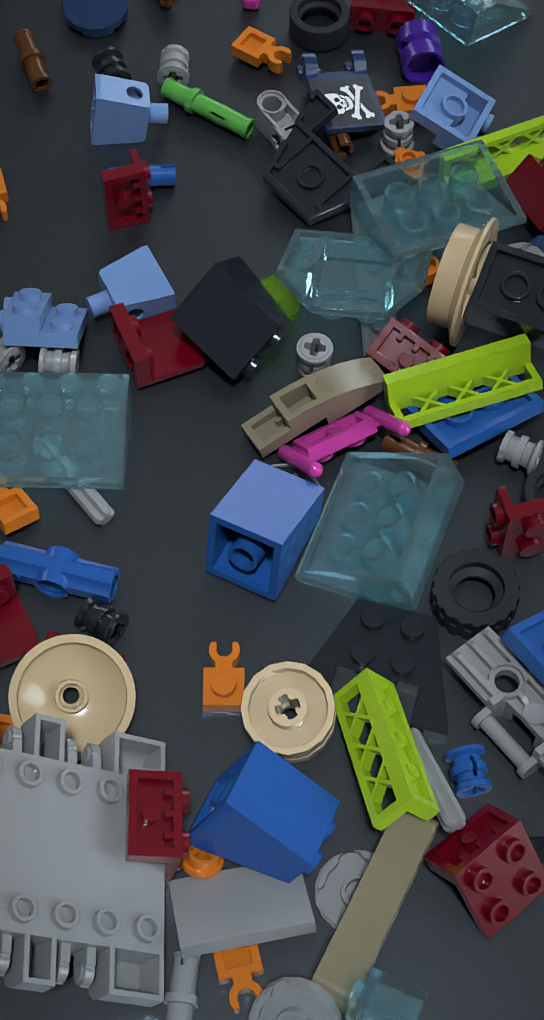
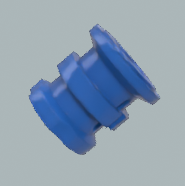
M464 745L444 754L445 762L453 766L449 772L451 780L457 783V786L454 787L455 796L470 798L492 790V782L486 779L485 776L489 772L487 763L481 759L486 753L483 745Z

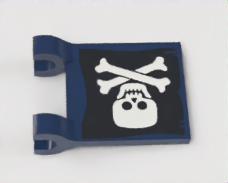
M362 49L350 50L348 54L351 62H345L343 66L344 71L318 73L316 55L314 53H301L300 55L303 65L296 66L295 71L298 79L305 82L310 95L317 88L338 109V115L323 127L325 134L384 129L385 114L367 74L366 56Z

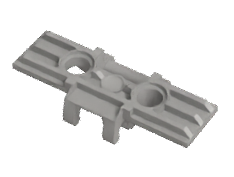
M488 626L447 656L445 661L486 705L485 708L474 716L471 724L477 730L481 728L518 768L516 773L522 779H525L541 766L544 768V686L523 662L514 655L493 629ZM507 675L517 682L518 688L514 692L505 693L495 686L494 680L499 676ZM503 715L509 721L517 716L535 736L533 743L535 749L531 757L495 719L497 716Z

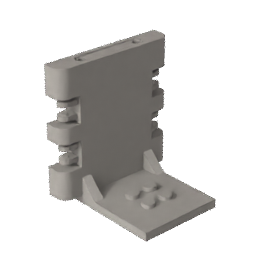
M36 713L26 720L21 728L8 725L3 735L2 747L0 748V976L3 977L5 986L11 989L42 993L55 987V984L63 985L70 968V956H74V982L81 988H88V993L93 1000L153 1007L164 1002L165 863L125 861L128 771L129 769L165 771L166 743L115 731L104 738L99 746L87 743L83 749L79 765L77 764L76 741L65 738L66 720Z

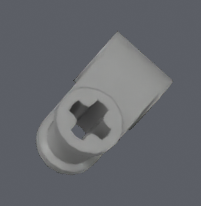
M267 90L262 92L257 98L256 127L277 151L283 139H287L295 126L294 121L299 112L286 99L284 94L276 90Z

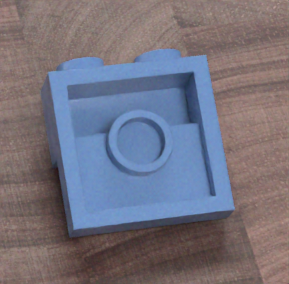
M439 64L408 117L436 134L432 143L444 150L478 138L479 131L484 134L494 118L490 111L496 100Z
M24 288L20 291H15L13 297L4 298L3 310H0V332H3V345L78 349L88 323V308H78L77 305L72 303H63L52 307V293H41V290L37 288Z

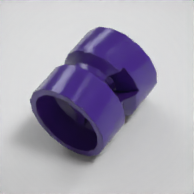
M414 19L406 22L399 28L396 33V42L405 77L415 83L429 82L439 64L445 67V59L440 46L441 42L436 25L430 20Z

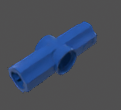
M5 541L4 544L0 545V565L7 563L15 581L32 584L41 593L54 598H65L68 594L84 598L96 597L101 602L108 604L114 600L120 577L119 568L80 559L79 555L74 551L62 546H50L47 550H42L10 541Z

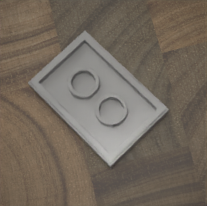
M243 866L222 870L218 875L209 879H198L191 876L169 882L182 959L316 932L315 919L303 874H300L288 884Z

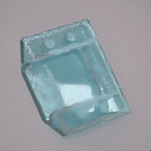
M295 229L276 269V277L311 314L321 315L326 319H339L341 317L357 318L360 322L364 323L385 321L424 290L436 241Z

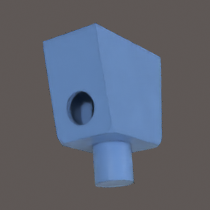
M95 74L90 113L91 145L143 142L146 140L148 123L167 124L168 104L150 103L149 85L145 82Z
M147 245L102 268L98 273L100 292L85 298L86 306L92 318L110 312V306L122 302L129 316L135 314L137 320L176 308L175 292Z

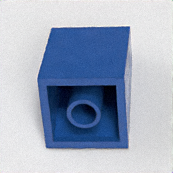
M254 459L210 513L205 571L275 601L321 517L325 488Z
M257 740L215 779L189 828L190 845L289 884L303 872L307 875L310 874L319 864L323 855L319 848L336 827L337 821L333 817L341 801Z

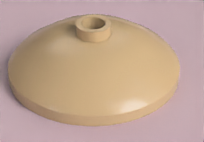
M81 634L58 635L46 639L25 654L15 668L8 692L9 711L15 727L21 728L23 723L36 713L66 720L65 738L76 741L77 761L81 760L83 749L87 743L99 746L101 741L113 732L125 733L133 717L136 702L134 680L124 659L116 650L103 641ZM70 687L78 690V698L72 703H68L63 699V692Z

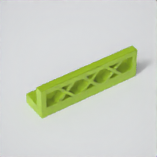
M544 115L439 151L435 180L450 203L501 186L528 154L543 159L544 133H540L544 130ZM522 136L516 143L510 144L515 138ZM491 147L486 153L479 155L485 148ZM461 157L455 164L449 166L450 160Z
M525 333L382 375L387 408L391 415L408 422L411 428L543 389V380L531 363V342ZM525 373L528 380L518 383L508 380L509 377ZM482 385L493 387L491 391L484 393L473 391L475 387ZM445 396L457 398L454 402L447 404L437 402L439 398ZM411 406L421 408L419 412L403 416L401 409Z
M365 668L333 695L336 714L372 826L383 831L407 811L425 821H429L440 810L394 683ZM360 693L361 698L356 712L352 713L347 702ZM365 722L370 723L372 727L366 745L361 744L359 740ZM376 754L381 755L383 759L377 778L372 777L370 773ZM387 787L392 788L396 801L382 810L381 803Z

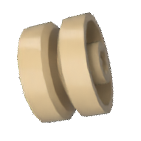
M285 661L268 665L253 676L243 693L241 713L248 736L253 743L257 740L290 764L310 760L325 749L334 735L337 715L332 690L323 676L306 664ZM288 708L295 709L296 717L288 720V717L283 712Z

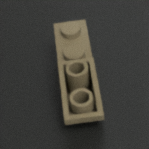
M371 357L354 359L321 369L270 395L269 398L272 405L241 424V427L259 454L264 458L321 420L325 419L328 424L337 421L384 390L382 375H385V373Z

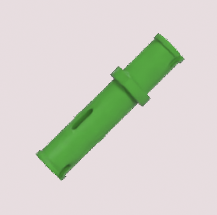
M172 77L167 78L163 83L160 92L161 97L183 106L185 112L191 115L196 113L242 136L244 139H248L253 133L256 125L255 119L204 95L203 90L197 87L192 89L174 80Z

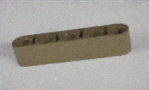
M407 811L385 829L311 981L319 984L333 997L341 1015L347 1018L355 1005L436 834L440 822L433 818L425 821Z

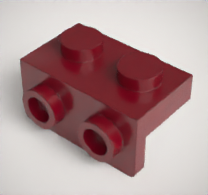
M506 487L496 488L494 501L489 505V523L485 524V535L488 544L495 546L498 556L503 558L517 555L529 557L544 550V498L512 505Z

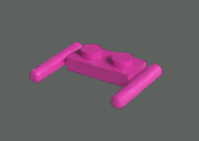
M367 406L363 413L356 411L293 440V447L288 445L281 446L278 449V456L307 475L318 478L323 473L321 462L331 459L334 456V452L340 449L363 444L367 440L366 437L378 432L377 426H381L400 436H407L411 431V426L408 422L376 407Z

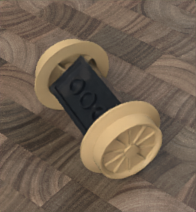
M492 217L482 229L459 223L448 241L434 279L427 307V322L447 328L449 343L454 347L460 342L469 324L508 338L525 333L531 345L544 349V257L496 242L499 228L498 218Z

